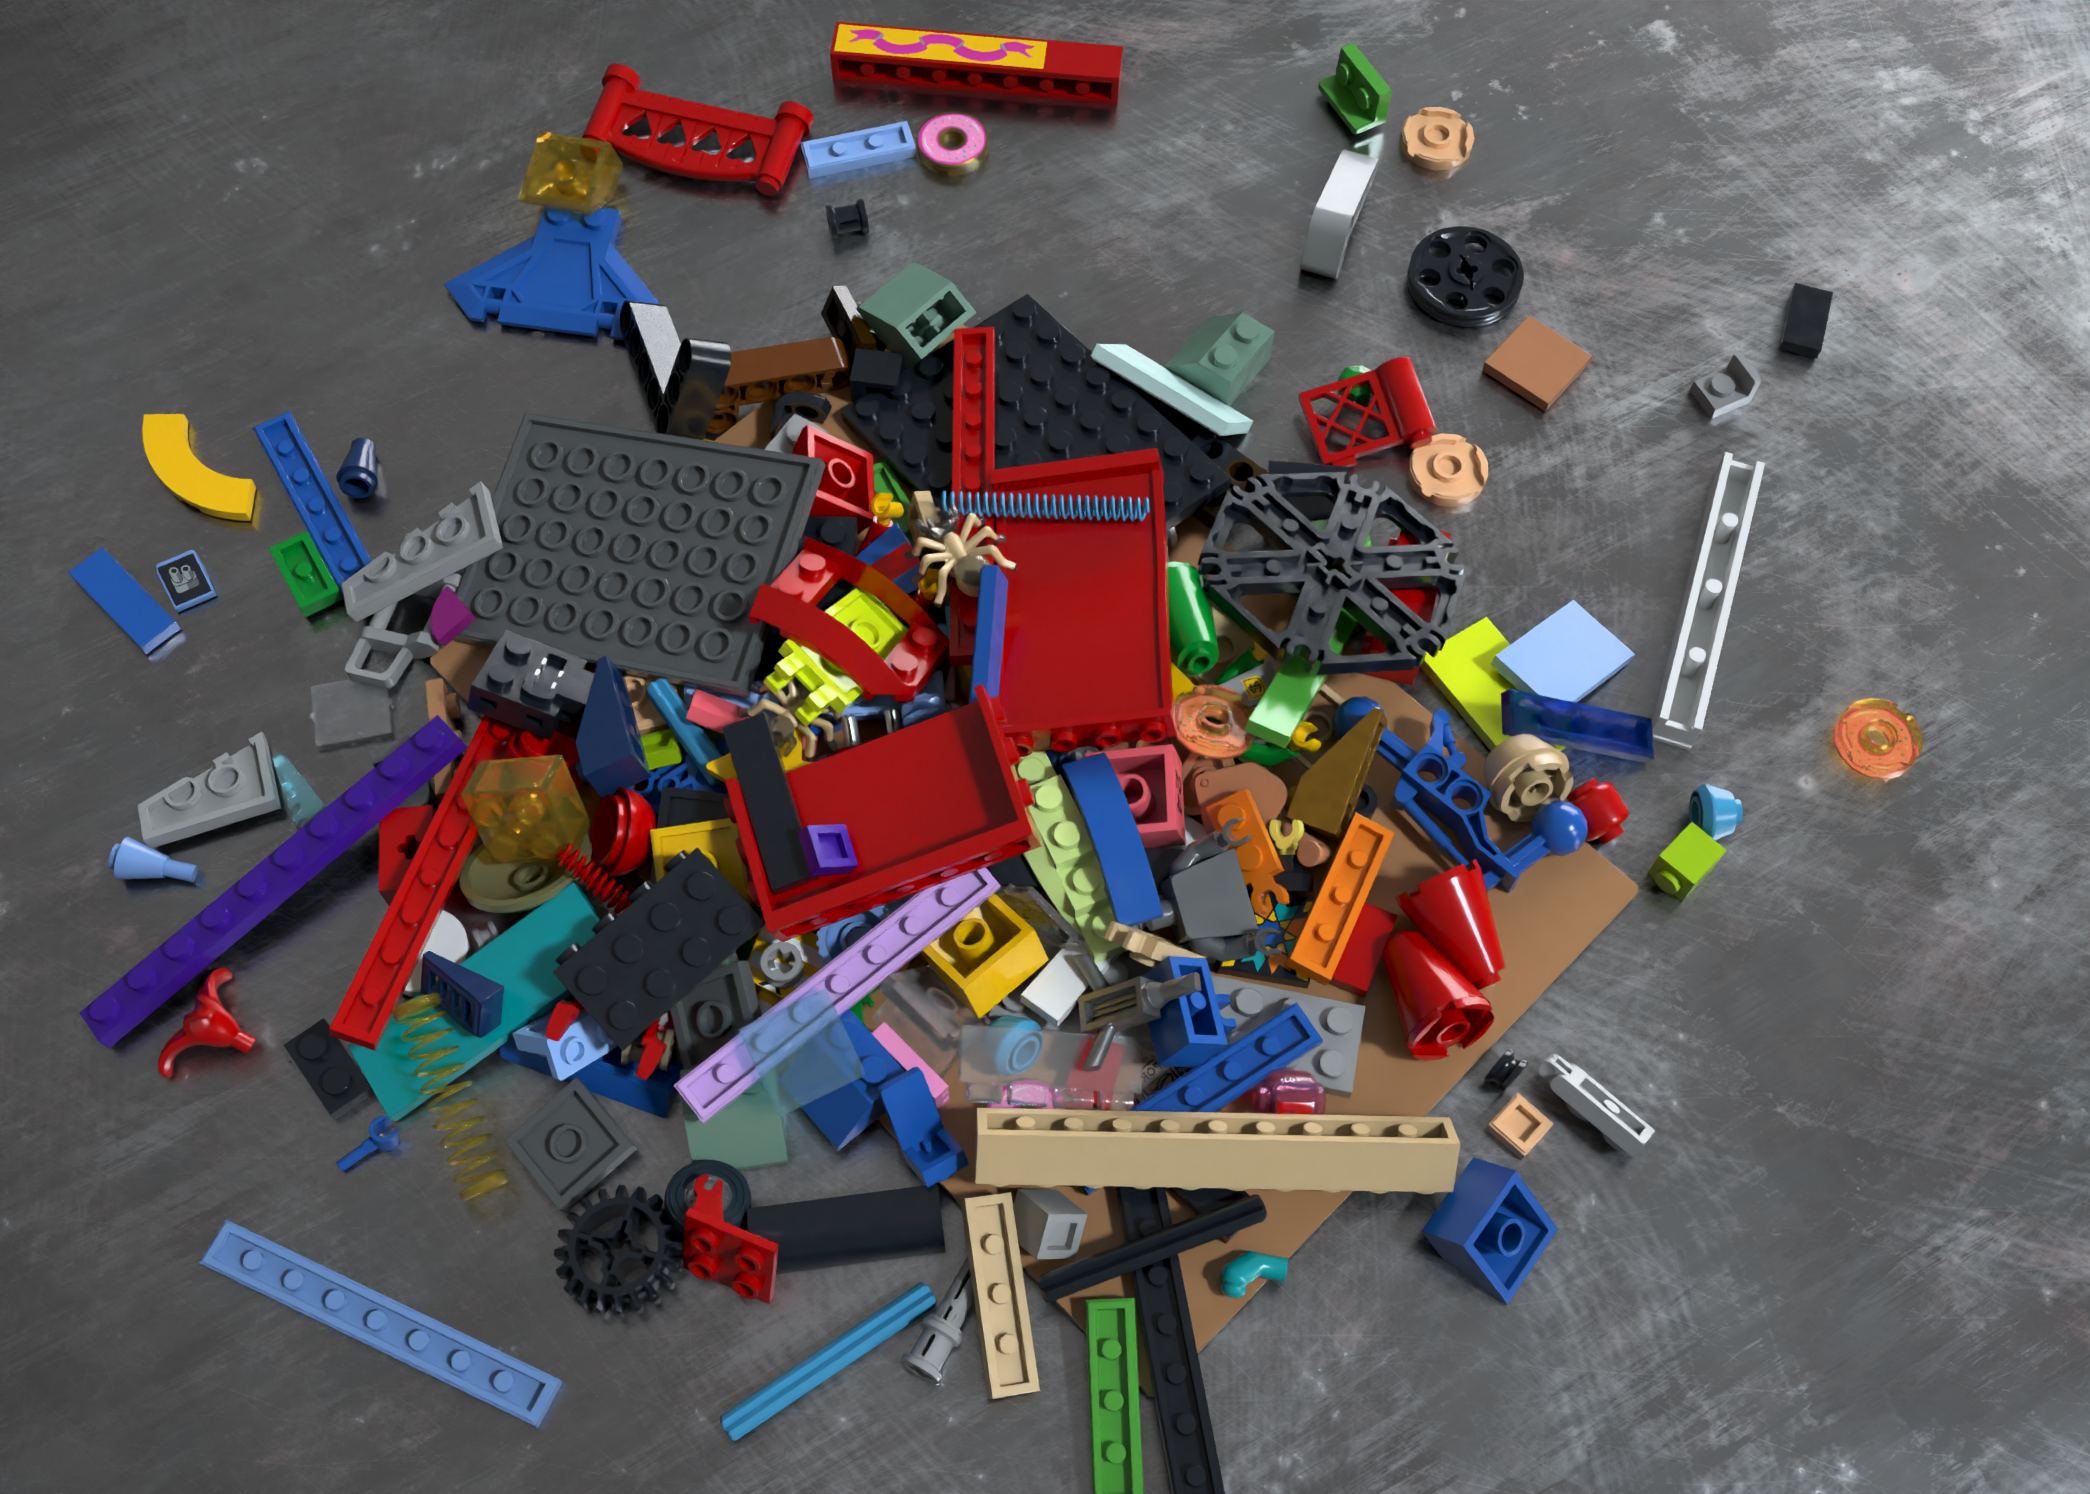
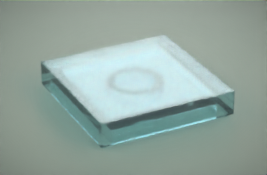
M826 988L738 1029L779 1118L866 1076L865 1070Z

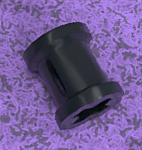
M858 199L856 204L833 208L832 205H825L832 239H838L839 234L860 230L863 234L869 233L868 218L863 199Z

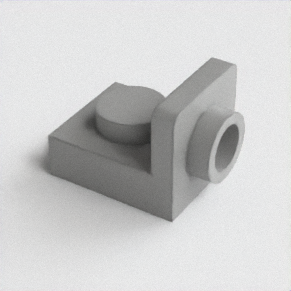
M1739 352L1732 356L1727 368L1695 380L1690 391L1712 419L1749 404L1761 383V377L1756 367L1749 363L1742 352Z

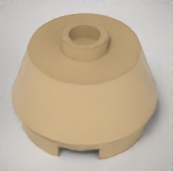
M1520 734L1504 740L1490 752L1484 764L1487 789L1492 793L1489 798L1491 805L1496 810L1506 813L1515 822L1532 821L1534 814L1543 805L1551 803L1556 798L1564 801L1573 786V776L1569 771V761L1566 755L1530 734Z

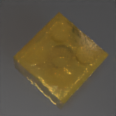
M562 755L480 761L461 794L493 864L559 860L560 858H556L555 855L569 843H574V847L568 856L576 849H580L591 826V821Z

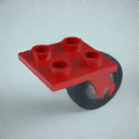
M702 1160L684 1166L673 1175L664 1196L668 1224H673L675 1233L684 1239V1268L688 1269L699 1279L705 1281L714 1280L731 1287L744 1298L759 1299L770 1304L774 1297L779 1244L742 1229L747 1221L746 1208H751V1192L747 1180L736 1168L721 1161Z

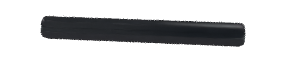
M1257 1194L1237 1200L1042 1274L1038 1277L1040 1292L1046 1302L1050 1303L1263 1222L1267 1216L1266 1207L1261 1197Z

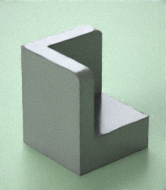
M1018 1189L1013 1206L1018 1244L1035 1259H1076L1088 1214L1058 1190Z

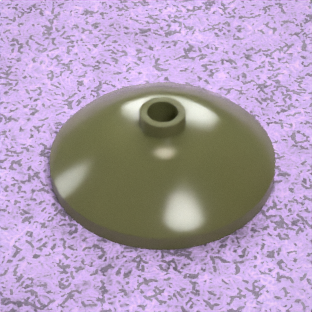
M541 818L514 825L492 836L470 855L460 873V888L466 900L475 908L483 911L512 914L538 908L557 896L560 891L571 883H576L581 877L572 878L574 870L565 872L567 864L558 866L560 858H556L555 855L569 843H574V847L568 856L576 849H581V853L575 862L583 855H588V859L582 866L583 868L591 859V841L581 825L563 818ZM559 833H564L563 836L565 837L560 840L556 850L549 851L545 838L558 837ZM545 834L544 837L531 838V840L539 843L537 850L531 853L521 852V847H526V850L534 848V845L526 841L527 835ZM550 840L552 846L556 840Z

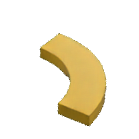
M144 414L142 434L145 453L153 470L170 493L180 501H185L199 508L202 513L230 520L251 521L256 492L253 480L225 476L203 465L190 449L188 441L189 422L184 414Z

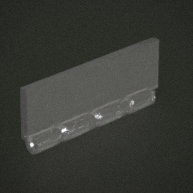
M961 1025L958 1083H967L966 1101L971 1103L1001 1104L1003 1086H1007L1008 1105L1046 1107L1049 1089H1052V1105L1054 1108L1091 1110L1094 1092H1097L1098 1110L1129 1111L1134 1105V1094H1141L1142 1038L1114 1036L1101 1069L1087 1072L1083 1071L1082 1068L1097 1034Z

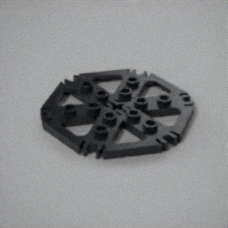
M1347 472L1256 475V479L1248 478L1244 491L1237 485L1232 487L1231 493L1227 491L1197 564L1200 565L1198 572L1200 575L1209 574L1206 576L1203 586L1204 591L1208 592L1207 597L1275 660L1279 650L1283 648L1285 649L1282 658L1283 664L1288 665L1293 656H1301L1307 662L1305 672L1310 673L1314 669L1316 661H1320L1321 665L1317 675L1413 670L1414 666L1419 667L1422 665L1426 656L1424 651L1432 657L1437 656L1439 650L1442 651L1465 581L1466 574H1463L1465 567L1460 564L1452 565L1459 553L1458 549L1453 548L1454 543L1386 485L1382 495L1379 496L1377 494L1380 487L1379 482L1374 481L1371 488L1364 489L1357 484L1359 475L1353 474L1350 477L1349 483L1345 484L1344 480ZM1323 496L1328 498L1334 507L1324 533L1284 497ZM1377 518L1389 519L1418 544L1364 547L1372 522ZM1237 523H1245L1252 526L1277 550L1226 552L1223 550L1232 526ZM1416 587L1433 589L1439 596L1433 621L1431 623L1423 621L1388 589ZM1301 593L1288 628L1282 632H1273L1266 628L1239 601V598L1245 595ZM1341 608L1345 609L1382 642L1386 651L1382 654L1341 656L1334 653L1330 648L1329 641Z

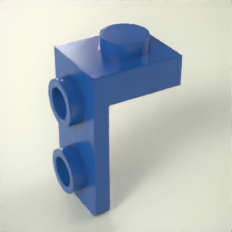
M913 1067L878 1087V1094L903 1157L927 1188L937 1182L950 1178L955 1172L969 1165L964 1150L945 1130L925 1076L919 1067Z

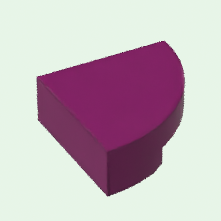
M447 586L438 596L432 609L431 629L433 635L445 647L474 622L476 617L458 595Z

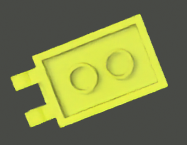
M856 587L825 611L856 633L883 660L887 658L908 632V629L877 597L860 587ZM790 639L785 641L778 650L784 659L776 664L774 667L775 671L763 681L776 695L796 677L811 692L805 699L806 703L794 713L805 726L814 721L830 705L838 714H841L863 696L864 692L851 678L831 662Z
M1487 617L1446 640L1442 651L1439 650L1437 656L1432 657L1425 652L1426 656L1420 667L1490 751L1510 737L1520 734L1534 736L1539 732L1545 737L1549 745L1560 751L1570 746L1571 741L1569 738L1575 735L1577 729L1567 719L1562 717L1563 713L1552 721L1491 665L1494 657L1511 644Z

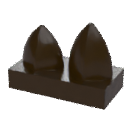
M846 285L832 286L821 316L832 337L838 338L843 342L851 365L853 366L856 348L884 351L887 348L873 329L868 327V323L856 310L863 301L854 300Z

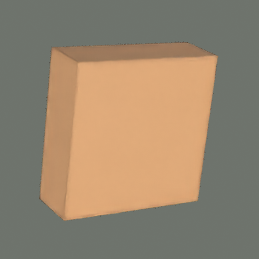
M1517 1092L1485 1129L1522 1160L1554 1123Z

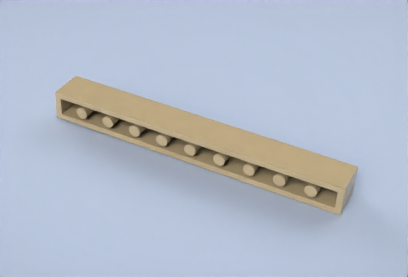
M977 1108L975 1184H989L996 1187L1011 1184L1037 1185L1045 1188L1066 1185L1086 1186L1088 1188L1122 1186L1137 1189L1177 1187L1185 1190L1227 1188L1233 1191L1275 1189L1281 1192L1322 1190L1336 1193L1343 1190L1370 1191L1377 1194L1388 1191L1433 1194L1435 1192H1453L1460 1142L1450 1117Z

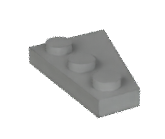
M261 731L249 738L248 740L251 744L232 756H229L226 752L212 760L215 766L195 778L185 776L138 804L142 837L145 844L155 848L281 809L268 740Z

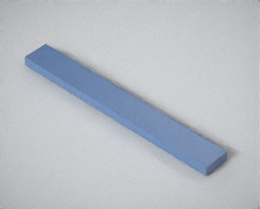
M225 1220L199 1262L204 1267L536 1428H539L563 1383L560 1379L229 1220Z

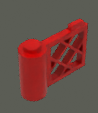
M1409 357L1391 359L1378 366L1375 370L1299 393L1298 396L1322 465L1352 467L1357 465L1356 458L1399 444L1409 446L1410 449L1423 447L1432 441L1431 436L1437 432L1435 422ZM1366 384L1369 385L1373 396L1367 408L1347 399L1353 388ZM1344 392L1342 396L1337 395V393ZM1326 398L1338 405L1330 420L1315 414L1310 402ZM1375 404L1379 413L1372 411ZM1342 407L1363 415L1355 432L1335 423ZM1369 418L1384 426L1387 437L1371 440L1361 435L1360 432ZM1319 425L1325 427L1323 433H1321ZM1330 430L1351 439L1345 450L1329 454L1325 439ZM1355 442H1358V443L1361 444V445H1358V446L1353 447L1354 444H1355Z

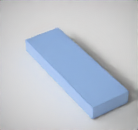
M907 121L800 142L809 179L916 157V147Z

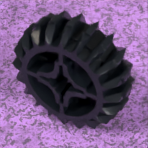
M619 1184L616 1189L615 1198H611L606 1189L600 1188L598 1191L600 1202L593 1205L588 1198H582L581 1205L585 1212L581 1216L575 1212H568L567 1219L574 1226L573 1229L558 1230L557 1236L568 1245L554 1250L556 1259L565 1262L556 1269V1273L560 1279H569L564 1286V1290L569 1296L579 1294L577 1303L583 1309L594 1303V1312L598 1316H604L612 1304L614 1315L617 1318H623L626 1313V1305L631 1304L636 1314H642L644 1312L642 1299L649 1297L652 1303L657 1305L661 1302V1297L656 1291L660 1285L667 1290L674 1289L675 1283L667 1274L668 1272L679 1273L683 1271V1263L673 1257L684 1254V1242L676 1240L679 1236L675 1233L673 1224H668L666 1209H661L664 1201L660 1195L655 1194L647 1200V1192L643 1187L638 1186L629 1198L625 1185ZM619 1218L616 1225L610 1231L604 1233L595 1232L606 1222ZM640 1218L656 1228L658 1235L657 1252L650 1251L646 1245L638 1243L641 1233L638 1228ZM624 1243H626L631 1251L628 1253L620 1252L616 1259L610 1250L622 1249ZM585 1250L592 1251L596 1257L603 1259L600 1270L603 1274L601 1284L595 1283L586 1274L584 1266ZM636 1269L647 1270L637 1280L623 1286H617L623 1284L624 1279L631 1271Z

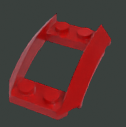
M805 536L804 549L770 586L761 583L749 614L750 623L757 625L762 620L780 628L781 636L803 645L831 662L864 691L863 698L869 701L875 695H894V701H913L949 655V639L925 611L900 587L856 557ZM840 578L880 599L911 626L885 660L847 626L823 610L815 607Z

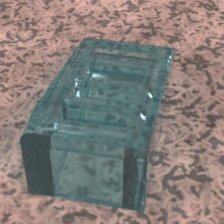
M278 752L272 757L274 767L296 828L299 831L323 811L326 806L283 753Z

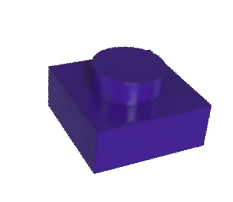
M845 824L807 825L798 833L811 876L849 874L859 866Z

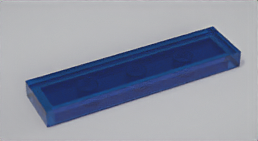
M1508 689L1501 693L1502 734L1504 735L1530 734L1548 744L1643 763L1654 759L1651 718L1514 689Z

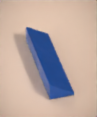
M514 1037L500 1046L499 1054L501 1058L553 1077L547 1057L518 1050ZM617 1047L562 1080L570 1083L577 1077L584 1082L591 1092L665 1118L678 1094L674 1084L680 1080V1070H684L682 1063L671 1060L668 1071L660 1070L659 1065H657L647 1080H644L635 1075L639 1062L631 1061L629 1065L621 1064L622 1050Z

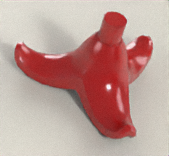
M227 968L216 969L206 978L205 983L200 987L195 998L196 1002L193 1012L185 1015L183 1028L176 1032L165 1044L158 1058V1071L164 1078H170L174 1075L173 1062L178 1054L187 1048L199 1045L213 1047L232 1046L247 1054L255 1042L256 1037L240 1030L237 1021L223 1007L219 1000L217 991L220 985L232 980V973Z

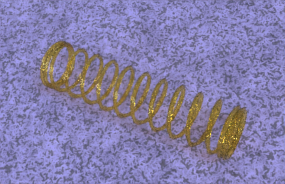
M431 993L400 1004L391 1011V1014H393L394 1022L397 1024L416 1023L403 1032L400 1037L402 1041L416 1042L424 1040L411 1048L407 1054V1058L414 1060L430 1058L414 1070V1076L428 1077L437 1075L421 1087L420 1093L430 1095L446 1092L427 1105L426 1110L429 1112H441L454 1109L436 1120L432 1127L436 1130H445L462 1126L445 1136L439 1145L449 1148L470 1143L449 1156L446 1164L460 1165L477 1161L457 1173L452 1181L454 1183H465L485 1178L458 1192L459 1200L465 1201L508 1183L509 1179H507V1174H504L506 1170L503 1168L458 1179L470 1170L495 1158L499 1152L492 1151L466 1159L451 1161L467 1150L490 1139L493 1134L487 1133L461 1141L445 1143L457 1134L484 1121L486 1116L482 1115L438 1126L447 1118L478 1103L479 1099L473 1098L452 1105L431 1108L444 1098L473 1083V1081L468 1080L439 1089L425 1090L436 1081L466 1066V1063H460L435 1071L418 1073V1071L430 1063L460 1048V1046L456 1045L431 1053L411 1055L424 1045L453 1031V1028H448L423 1036L405 1038L406 1035L418 1027L446 1015L447 1011L443 1010L420 1018L399 1020L417 1015L439 1005L443 1000L440 998L441 994Z

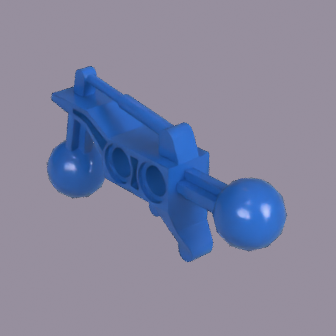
M1366 696L1351 697L1341 703L1333 715L1332 726L1335 736L1340 740L1373 708L1380 709L1385 714L1384 710L1378 702ZM1442 709L1434 712L1430 722V739L1419 753L1389 731L1386 724L1376 753L1401 772L1392 799L1394 808L1404 810L1441 850H1445L1459 865L1464 863L1467 866L1469 862L1476 859L1482 869V873H1484L1483 877L1487 892L1498 884L1509 893L1516 886L1521 873L1545 855L1565 856L1579 850L1585 843L1588 828L1587 820L1581 809L1570 802L1554 801L1543 805L1534 814L1531 822L1532 833L1508 851L1502 853L1488 837L1483 813L1492 793L1462 770L1466 762V756L1456 749V741L1448 725L1450 721L1449 713ZM1443 746L1449 752L1450 757L1448 759L1443 756ZM1423 771L1430 772L1437 778V781L1426 782L1418 776V773ZM1457 798L1468 801L1472 809H1459L1453 804L1452 800ZM1414 800L1456 833L1469 862L1451 844L1452 841Z

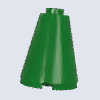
M1173 561L1168 562L1171 662L1184 674L1199 675L1210 670L1216 664L1219 657L1211 600L1207 597L1208 592L1203 589L1205 577L1200 575L1191 564Z

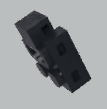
M505 630L471 684L467 709L551 740L559 726L560 720L580 727L595 673L585 670L587 660Z

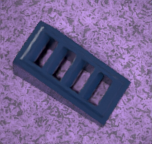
M431 951L423 954L420 992L465 1030L478 1038H483L501 1024L504 995L503 985Z

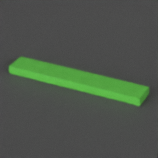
M1341 608L1329 641L1331 650L1338 655H1341L1359 624L1343 608ZM1301 656L1291 657L1288 665L1282 664L1248 719L1245 731L1286 749L1328 675H1317L1321 665L1320 661H1316L1314 669L1310 673L1305 672L1307 662Z

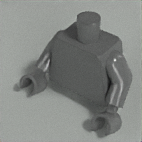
M1236 818L1229 820L1225 823L1222 833L1214 831L1190 843L1171 863L1168 872L1169 878L1160 883L1163 900H1160L1163 917L1145 922L1150 931L1171 926L1177 944H1189L1193 952L1221 962L1254 957L1257 951L1273 957L1283 952L1282 948L1267 950L1265 947V939L1268 935L1280 934L1281 932L1271 927L1258 929L1235 848L1227 850L1228 845L1240 846L1251 841L1252 835H1248L1241 840L1235 839L1232 835L1233 826L1236 823L1243 822L1245 819Z

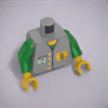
M1255 641L1254 645L1256 648L1249 647L1231 662L1212 684V689L1208 697L1225 700L1236 706L1247 719L1250 718L1276 676L1271 661L1264 663V657L1272 656ZM1283 648L1279 650L1278 656H1281L1284 652ZM1203 715L1196 721V723L1220 739L1226 737L1229 733L1228 723L1217 715ZM1301 722L1286 749L1252 735L1247 748L1239 754L1233 755V758H1238L1242 762H1253L1270 768L1297 756L1299 749H1303L1308 753H1316L1321 748V742L1317 739L1305 742L1308 734L1316 732L1318 728L1310 722Z

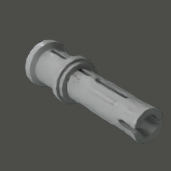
M968 1256L955 1276L935 1315L929 1314L928 1317H924L921 1323L923 1331L910 1354H904L900 1360V1363L908 1371L933 1384H938L942 1378L939 1371L952 1347H959L962 1341L960 1328L974 1304Z

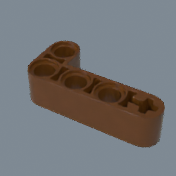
M827 337L731 352L729 374L707 432L720 434L733 427L738 421L739 406L774 401L782 394L792 391L817 394L845 388L850 384L852 365L843 342L835 337Z

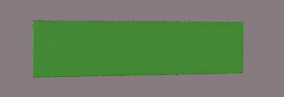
M1135 1298L1085 1300L1093 1494H1144Z

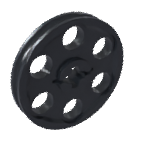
M1469 226L1443 228L1426 236L1414 249L1407 273L1410 293L1415 302L1426 313L1447 324L1462 327L1483 326L1504 317L1515 306L1524 281L1522 262L1516 251L1501 237L1489 231ZM1469 243H1477L1481 245L1485 251H1483L1482 253H1473L1470 252L1465 245ZM1440 248L1445 250L1448 256L1436 258L1429 253V250ZM1504 266L1512 274L1500 276L1494 273L1492 268ZM1431 276L1438 281V284L1426 286L1419 281V278ZM1494 294L1502 300V303L1497 305L1485 302L1483 296ZM1450 299L1460 300L1464 303L1465 308L1454 310L1447 306L1446 301Z

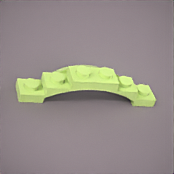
M1035 751L1028 756L1020 757L1021 763L1015 764L1014 767L1019 780L1026 778L1033 793L1035 804L1028 806L1042 846L1023 853L1030 869L1063 919L1082 937L1095 963L1127 951L1122 945L1104 938L1110 922L1115 921L1104 890L1105 881L1083 818L1061 774H1056L1045 751Z

